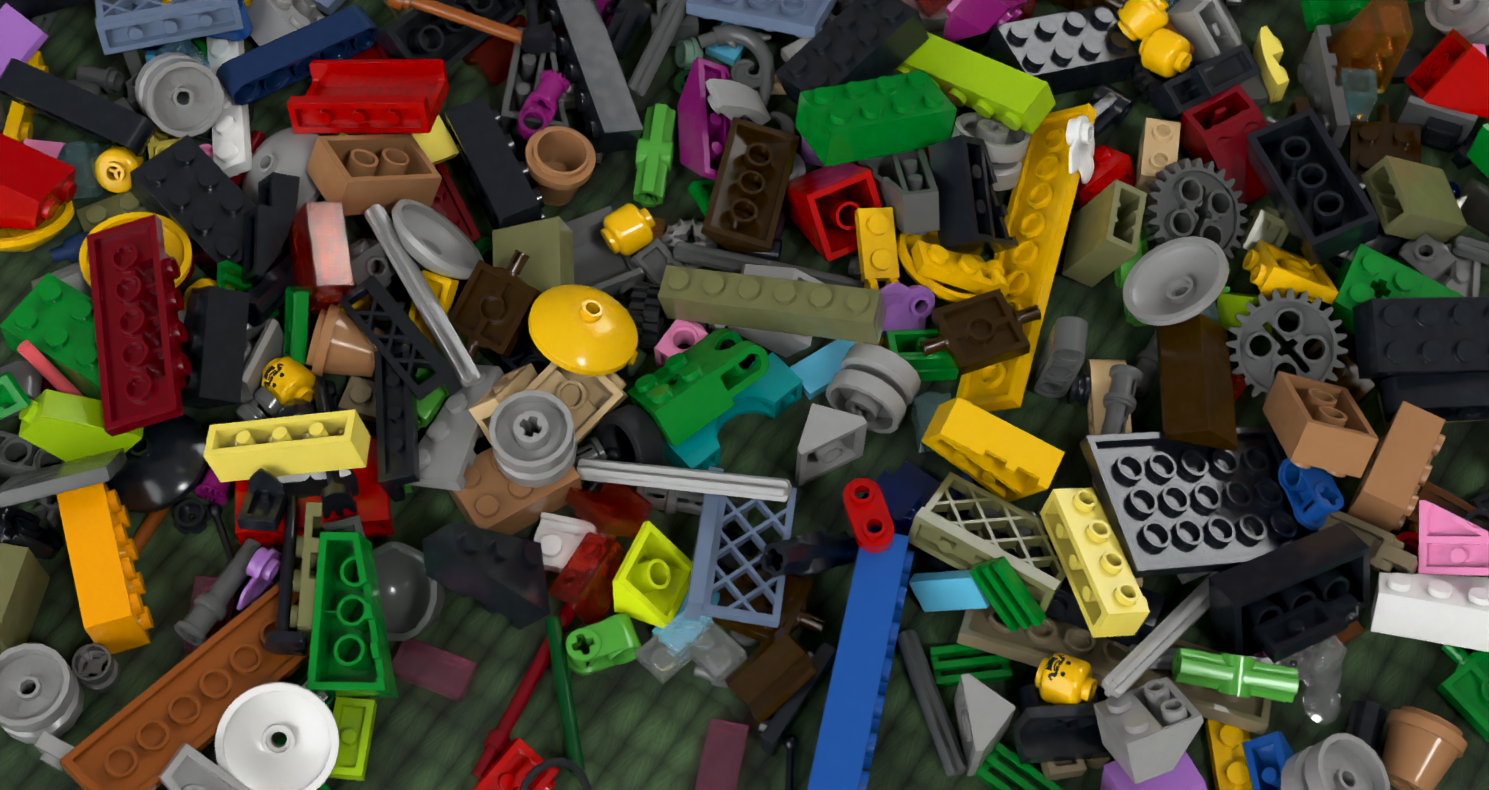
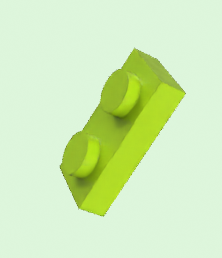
M336 696L333 716L339 732V751L335 765L328 778L365 780L377 709L375 700Z

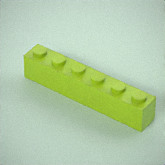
M927 32L929 39L892 72V74L898 75L914 70H924L953 104L959 107L965 105L974 109L986 119L992 117L1003 122L1011 130L1018 131L1020 129L1031 135L1056 104L1048 82Z

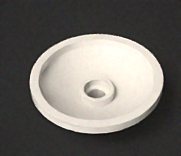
M287 682L265 683L242 693L224 712L215 736V754L218 766L251 790H317L330 775L339 751L337 723L326 703L318 695L305 687ZM275 732H283L287 737V741L282 745H277L273 742L272 735Z

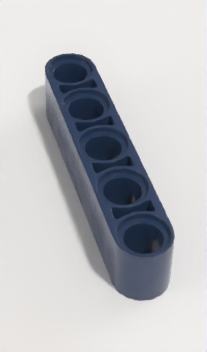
M353 5L226 61L218 68L216 77L235 104L246 105L310 76L309 64L312 60H346L368 50L377 43L372 33L378 27L360 6Z

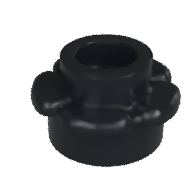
M196 499L181 501L176 506L173 519L176 521V529L183 534H189V532L193 534L201 533L207 528V521L211 519V514L208 512L209 507L203 506L202 502ZM190 516H196L194 520H189Z

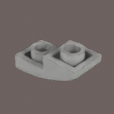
M710 78L705 82L710 93L707 100L718 115L723 113L730 120L733 117L740 118L742 116L745 120L750 118L759 125H764L771 120L759 93L754 89L739 82Z

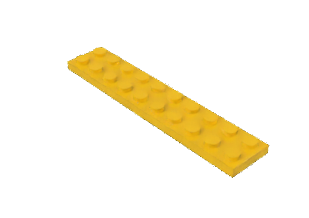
M1090 103L1048 113L1032 135L1029 134L1030 139L1025 157L1020 160L1022 162L1018 184L1012 189L1007 208L1008 215H1005L1004 219L1009 237L1016 236L1019 247L995 253L993 260L1000 261L1004 269L1003 277L1006 278L1009 285V293L1005 296L1006 301L1017 311L1035 304L1038 305L1041 319L1022 324L1023 332L1030 343L1028 354L961 375L956 397L968 400L987 412L1021 407L1080 179L1079 170L1069 174L1070 147L1066 142L1067 124L1071 118L1077 119L1079 115L1087 116L1089 123L1094 124L1097 111Z

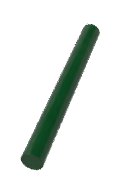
M559 616L549 617L545 619L567 759L574 761L585 771L561 618Z

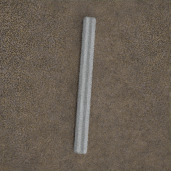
M379 204L372 205L364 213L367 222L448 363L453 368L460 384L465 387L472 386L481 378L478 369L413 257L403 247L386 210Z
M593 458L579 459L578 466L576 467L580 479L588 481L780 502L788 501L792 492L790 480L783 478Z
M1213 571L1208 577L1216 575L1219 572ZM1208 577L1102 680L1101 685L1105 689L1104 694L1107 697L1114 696L1120 698L1210 608Z

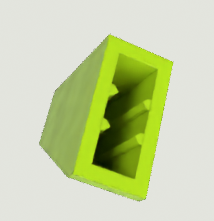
M45 389L36 399H30V405L21 409L19 413V419H21L19 437L65 462L124 448L126 453L143 436L144 427L112 437L104 431L102 400Z

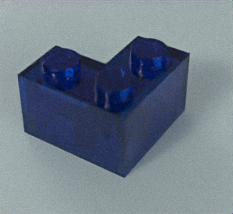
M908 461L902 464L894 476L884 470L875 481L881 489L894 525V533L908 536L915 515L922 506H926L942 484ZM865 493L862 499L867 498L869 494ZM876 525L869 527L872 529L881 530V528Z

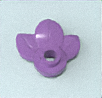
M894 282L879 289L881 290L886 309L881 337L884 338L885 331L925 329L926 317L931 314L935 307V296L928 287L924 285L907 287L900 282ZM922 300L921 304L915 308V304Z
M264 547L256 551L246 569V574L252 578L240 596L237 610L240 611L249 603H254L274 586L273 579L281 570L282 553L274 548L267 550Z

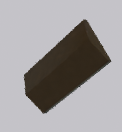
M733 117L701 233L731 252L770 253L800 136Z
M1202 313L1178 324L1156 326L1164 438L1236 451L1238 440L1229 347L1226 345V342H1228L1227 329Z

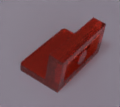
M523 14L515 15L504 25L516 29L518 27L527 28V20ZM490 35L462 59L466 65H478L490 84L497 86L509 75L515 43Z

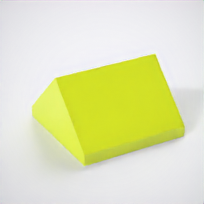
M649 520L643 522L612 581L614 612L629 614L631 618L667 629L670 627L688 592L693 562Z

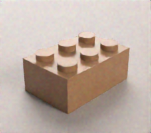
M412 134L317 136L306 168L307 173L336 216L362 215L366 209L371 208L374 204H379L384 207L387 213H392V208L401 199L414 200L431 208L442 180L441 175Z
M1278 371L1262 410L1290 462L1304 469H1310L1311 466L1325 469L1328 473L1337 477L1349 475L1361 478L1379 438L1348 389Z
M1402 401L1379 439L1346 514L1387 532H1391L1392 529L1399 532L1406 520V516L1410 517L1419 500V496L1416 494L1420 486H1423L1429 477L1433 467L1430 465L1433 456H1437L1445 441L1446 436L1440 434L1446 420L1406 401Z
M493 447L476 455L472 467H466L463 475L466 480L463 492L448 490L470 526L511 536L540 520L541 512L553 513L583 496L581 479L573 465L564 477L552 485L539 488L519 486L508 480L497 467Z

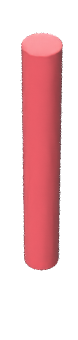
M29 340L23 341L17 347V351L59 392L85 397Z

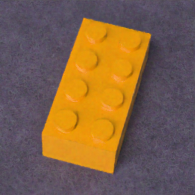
M103 482L56 494L85 631L94 643L106 647L111 655L151 643L148 629L154 627L148 606H143L140 596L146 593V588L140 571L136 572L133 561L139 559L133 538L128 539L126 531L127 527H131V521L126 506L120 503L116 489L109 490L106 483Z

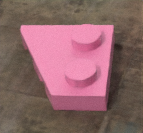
M1419 500V574L1489 576V531L1429 501Z

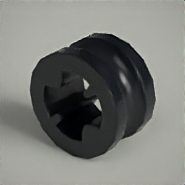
M1085 373L1082 377L1076 375L1066 393L1067 404L1072 405L1074 401H1078L1080 406L1087 405L1091 387L1090 374Z

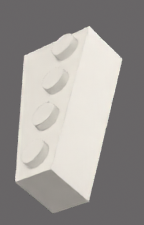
M1379 572L1371 609L1370 631L1489 652V577Z

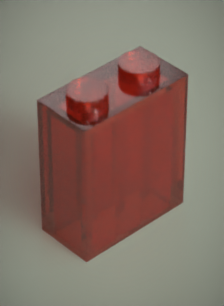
M305 202L293 220L288 235L295 286H300L309 291L308 310H311L313 314H319L321 309L328 310L330 304L338 305V301L348 293L354 284L342 202Z

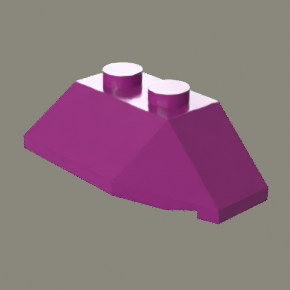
M952 0L946 7V14L949 17L945 22L944 39L954 42L992 31L998 24L1018 21L1023 15L1020 9L1027 0Z
M697 57L693 62L677 105L680 164L700 176L715 180L732 120L723 113L718 115L712 109L707 100L710 93L705 82L710 78L730 80L729 77L731 75L727 67Z

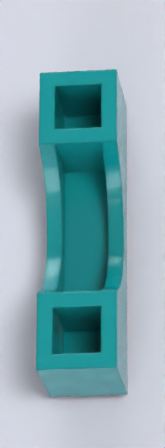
M772 352L768 355L769 368L767 372L732 398L735 403L733 407L676 447L663 439L664 457L674 467L708 471L709 466L716 467L720 464V445L717 436L721 428L732 418L747 413H757L773 419L777 418L802 397L803 380Z

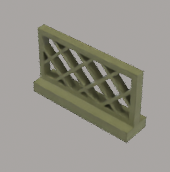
M952 472L947 475L926 506H922L917 512L908 534V542L958 570H970L976 563L1005 556L1044 614L1066 578L1063 567L1061 568L1060 560L1050 546L1053 544L1042 520ZM952 487L965 494L967 499L952 500L948 490ZM991 508L997 511L1001 518L986 519L982 509ZM972 510L976 520L962 521L958 511ZM935 512H948L952 522L937 515ZM1025 526L1032 530L1035 536L1020 537L1016 527ZM1006 528L1010 538L996 539L992 529ZM981 530L986 540L969 531ZM1040 546L1044 557L1030 558L1026 547ZM1015 548L1020 559L1002 549ZM1050 567L1054 577L1038 568Z

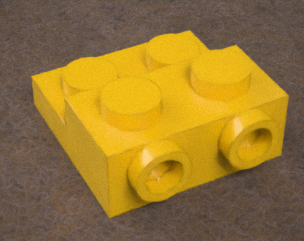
M1259 240L1254 250L1250 249L1243 260V269L1251 273L1250 282L1257 285L1260 290L1259 293L1270 301L1272 300L1271 294L1274 289H1277L1281 298H1285L1287 289L1292 288L1295 299L1298 294L1301 295L1303 291H1308V301L1313 302L1316 298L1320 297L1323 302L1331 305L1339 293L1321 264L1318 263L1310 267L1306 258Z

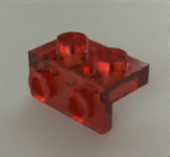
M604 482L601 492L570 487L565 499L577 511L576 515L580 519L593 524L596 527L595 532L608 539H616L617 536L635 538L643 522L648 521L652 504L631 486Z
M588 532L549 590L550 595L555 599L567 602L584 624L592 625L598 623L608 611L613 601L612 581L626 556V552L617 540Z

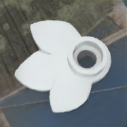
M1079 115L1077 119L1071 118L1066 129V142L1070 147L1069 174L1079 170L1082 184H1087L1093 175L1095 167L1092 158L1095 151L1094 126L1092 123H1089L1087 116Z

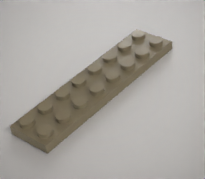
M991 603L988 608L966 609L956 642L1038 668L1045 657L1050 658L1057 652L1065 653L1089 662L1093 670V679H1096L1098 681L1097 685L1101 687L1102 680L1127 656L1129 648L1105 637L1093 638L1090 631L1045 614L1046 618L1040 626H1034L1032 623L1027 629H1022L1020 626L1017 631L1010 632ZM1179 639L1171 646L1173 648L1179 647L1220 652ZM1148 669L1126 692L1141 687L1155 679L1168 677L1172 681V671ZM1172 681L1204 718L1260 735L1265 734L1269 723L1272 700L1250 695V698L1223 694L1214 692L1213 688Z

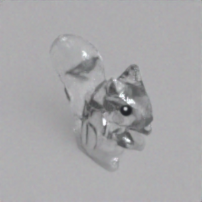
M1335 635L1281 660L1282 666L1298 669L1299 681L1302 679L1307 685L1303 695L1305 712L1312 720L1323 725L1335 722L1342 709L1340 706L1341 697L1336 691L1341 683V666L1347 649Z

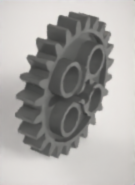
M1185 158L1166 165L1165 169L1155 173V180L1146 184L1152 191L1147 193L1146 202L1149 203V206L1144 208V214L1148 215L1149 220L1143 222L1141 226L1151 229V233L1145 238L1146 241L1156 240L1157 244L1155 247L1176 238L1188 236L1203 237L1204 233L1207 239L1214 241L1221 247L1228 260L1233 259L1232 251L1241 249V244L1237 239L1246 235V232L1239 228L1240 224L1248 222V218L1240 216V211L1247 208V204L1238 203L1237 198L1243 193L1242 190L1233 192L1231 187L1234 185L1235 179L1225 181L1223 178L1226 170L1222 168L1214 171V162L1212 161L1203 164L1201 158L1192 161ZM1182 188H1183V190L1185 191L1186 198L1184 197V195H1183V193H1182ZM1173 220L1175 221V223H1176V225H1177V231H1176V229L1174 228Z
M1288 288L1285 298H1281L1277 289L1272 290L1271 301H1268L1262 294L1257 295L1258 307L1247 302L1245 307L1249 314L1247 316L1235 315L1241 325L1240 328H1228V331L1236 335V340L1226 342L1228 347L1235 348V353L1229 355L1230 361L1238 362V366L1231 371V374L1238 375L1243 373L1245 377L1240 382V387H1245L1249 384L1254 385L1251 391L1252 397H1256L1263 391L1265 392V403L1275 380V368L1285 362L1293 367L1294 375L1324 382L1326 378L1332 381L1338 380L1332 369L1333 367H1345V364L1336 358L1338 354L1348 353V349L1338 346V341L1345 339L1347 334L1335 332L1334 329L1342 323V320L1330 321L1328 319L1334 310L1332 307L1326 308L1323 311L1319 309L1322 298L1318 297L1312 303L1307 302L1308 291H1303L1299 298L1295 299L1292 288ZM1285 311L1293 312L1298 319L1297 327L1291 332H1284L1278 326V318ZM1265 322H1268L1283 340L1289 341L1292 339L1295 342L1291 348L1309 367L1307 373H1304L1290 355L1282 354L1280 356L1277 351L1281 346L1264 329L1263 324ZM1257 335L1266 337L1270 344L1269 351L1263 356H1255L1250 350V341ZM1314 338L1320 341L1323 350L1318 358L1311 360L1304 355L1303 345L1307 340Z

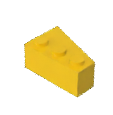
M960 397L938 405L921 439V442L997 497L1007 502L1048 490L1065 453Z

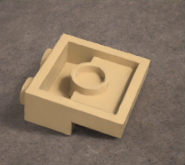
M553 362L523 390L547 391L560 398L570 410L577 444L600 422L603 416L613 412L628 397L622 390L627 384L615 372L602 376H587L565 370Z

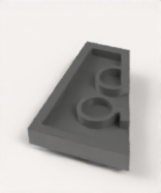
M1316 25L1302 63L1298 65L1297 78L1299 83L1304 86L1309 98L1310 108L1314 109L1332 141L1339 148L1342 146L1351 124L1343 86L1335 85V68L1338 63L1336 53L1328 52L1327 39H1330L1332 36L1330 25Z

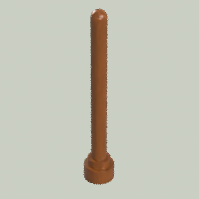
M388 0V7L400 11L403 8L410 10L413 7L521 45L522 30L435 0Z

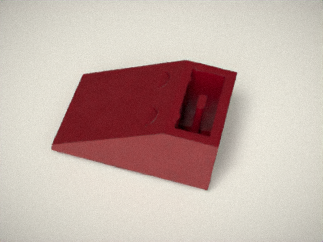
M1239 84L1182 113L1179 142L1193 159L1201 158L1203 164L1211 161L1214 162V171L1224 168L1226 170L1223 178L1225 181L1235 179L1231 189L1233 192L1240 190L1243 192L1237 198L1238 203L1248 205L1268 194L1246 157L1247 135L1267 127V124L1258 106Z

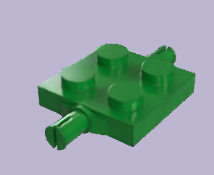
M1444 644L1440 649L1457 666L1452 675L1442 682L1437 690L1489 743V652L1476 651L1469 655L1462 647Z

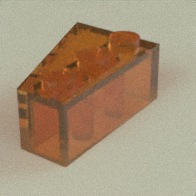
M1370 0L1327 45L1329 53H1336L1338 65L1335 68V85L1343 86L1344 94L1385 93L1414 32L1407 0Z

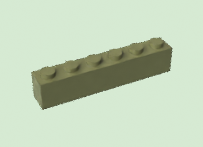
M666 265L658 293L659 302L668 319L879 344L886 316L881 290Z

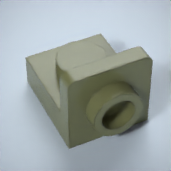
M1265 206L1263 210L1252 209L1249 216L1253 217L1240 243L1241 249L1247 252L1250 249L1254 250L1259 240L1281 248L1289 233V229L1284 220H1282L1278 210Z

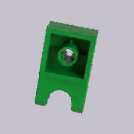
M1360 243L1344 260L1334 282V286L1339 293L1332 305L1325 303L1323 310L1332 307L1334 310L1328 319L1330 321L1342 320L1338 327L1355 335L1352 307L1369 299L1464 296Z
M724 327L715 330L683 353H677L669 357L663 367L653 374H647L639 378L635 386L626 393L633 405L646 411L652 418L661 434V438L676 447L733 407L735 403L732 398L767 372L769 358L764 348L754 342L743 341L738 333ZM729 339L731 347L719 350L722 342ZM749 354H755V362L751 368L742 369L739 366V362L744 360Z

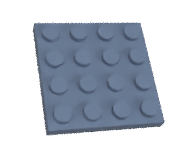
M687 0L686 14L699 16L702 19L731 22L738 26L746 25L762 28L769 32L777 31L793 34L800 38H814L837 0Z

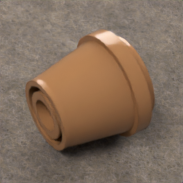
M563 126L546 127L544 130H539V132L533 134L527 143L524 155V162L530 174L531 189L538 188L545 205L562 206L570 202L579 187L590 179L595 167L596 155L590 141L580 132Z
M330 304L328 310L321 309L306 365L312 367L311 373L323 377V374L372 378L375 370L374 352L377 349L349 315L341 310V306ZM377 327L374 329V334L385 333L384 330Z
M1402 706L1401 709L1391 710L1385 722L1388 726V732L1381 761L1385 766L1390 785L1399 790H1434L1455 759L1463 757L1468 744L1462 738V731L1449 721L1419 708Z

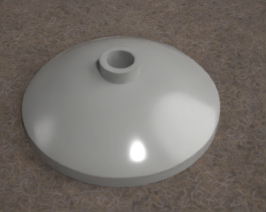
M289 127L268 137L252 154V169L244 172L242 180V191L255 205H258L259 181L272 172L300 177L295 214H304L321 194L306 171L317 136L320 135L317 133L294 134L293 128Z
M401 199L392 208L393 225L399 239L419 268L430 270L445 277L468 280L479 259L484 262L482 255L473 242L455 224L434 209L410 199Z
M1188 236L1167 241L1146 253L1129 272L1123 287L1125 306L1135 319L1148 325L1164 326L1187 321L1206 310L1223 290L1229 274L1228 259L1221 247L1207 238Z

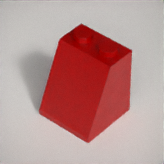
M1452 29L1404 81L1427 104L1489 119V59L1456 30Z
M0 133V228L35 230L46 219L50 220L64 202L69 203L74 197L77 189V184L74 183L76 168Z
M852 163L823 167L788 181L784 196L789 217L827 262L858 250L854 215L858 208H883L871 169Z

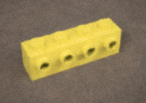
M356 409L215 424L209 426L203 457L220 482L250 480L252 474L260 468L268 471L275 477L364 468L367 465L371 436Z
M1053 489L1039 514L1092 637L1135 635L1150 610L1147 600L1142 595L1121 546L1110 526L1104 507L1095 489Z

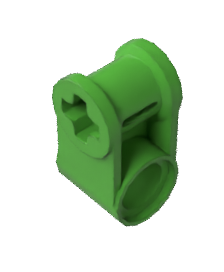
M625 613L613 615L601 622L576 629L569 634L566 640L568 667L575 674L583 676L614 665L628 663L643 653L642 645L629 614ZM580 649H584L587 654L583 655Z

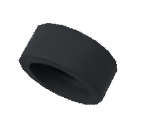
M628 404L602 417L597 426V439L601 443L606 455L610 448L616 447L622 452V457L619 461L650 465L661 464L664 456L661 434L655 422L646 411L636 405ZM627 436L629 437V439H630V441H631V443H632V445H633V448L631 447V445H630V443H629V441H628Z

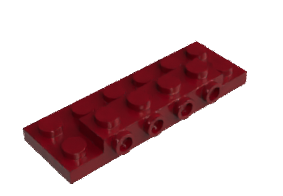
M153 214L86 235L104 431L113 437L182 416L183 408L180 389L186 388L185 377L191 375L192 368L188 357L182 353V343L188 341V334L184 324L178 318V311L184 309V301L180 291L175 288L174 279L180 278L181 272L176 259L170 257L165 252L162 221Z

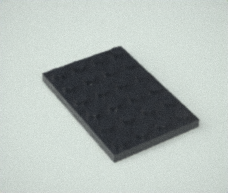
M1271 426L1236 427L1238 440L1236 451L1165 439L1163 431L1085 436L1080 442L1082 452L1110 526L1135 578L1227 570L1319 531L1308 530L1294 516L1293 508L1278 479L1280 464L1288 457Z

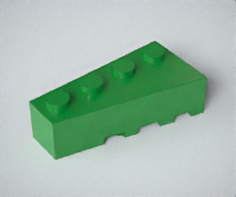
M320 532L307 689L324 697H398L372 544L359 532Z

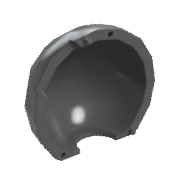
M388 542L374 549L373 556L388 641H407L427 632L440 616L447 595L446 587L426 576L423 552L399 542Z

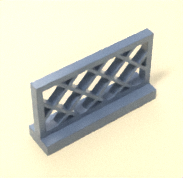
M95 0L97 15L95 24L104 55L244 29L238 0H172L168 4L161 3L162 0H119L113 5L104 2L109 0ZM131 4L138 5L132 11L126 9Z
M709 466L708 471L724 472V469ZM792 488L786 508L776 515L769 510L763 503L765 500L749 498V502L736 509L725 495L703 494L684 619L699 621L700 615L778 628L786 576L771 578L764 582L754 570V567L761 564L760 557L763 555L766 545L758 534L773 526L782 537V540H789L791 538L797 488ZM756 506L767 520L752 528L742 514ZM725 508L729 512L726 516H724ZM735 519L745 531V534L731 542L722 531V527ZM784 519V526L779 522ZM751 539L762 554L748 562L737 548ZM721 542L725 547L719 550ZM730 553L741 567L726 576L717 565V560ZM747 573L758 587L743 596L732 581ZM715 575H716V577H717L720 581H718V582H716V583L714 584V579H715ZM776 585L774 594L770 588ZM723 587L736 600V602L728 607L711 604L712 594ZM763 593L773 605L772 615L756 612L748 602Z

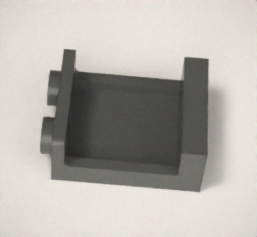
M611 206L566 222L567 226L573 231L574 284L596 288L612 296L617 301L631 299L634 284L636 282L645 283V275L642 268L635 269L629 263L632 258L631 255L624 256L619 252L613 254L601 235L600 230L604 228V218L613 212Z

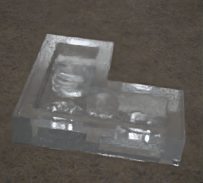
M685 610L635 652L637 660L662 684L691 659L719 684L747 659L746 651L708 616L700 615L699 621L684 619Z

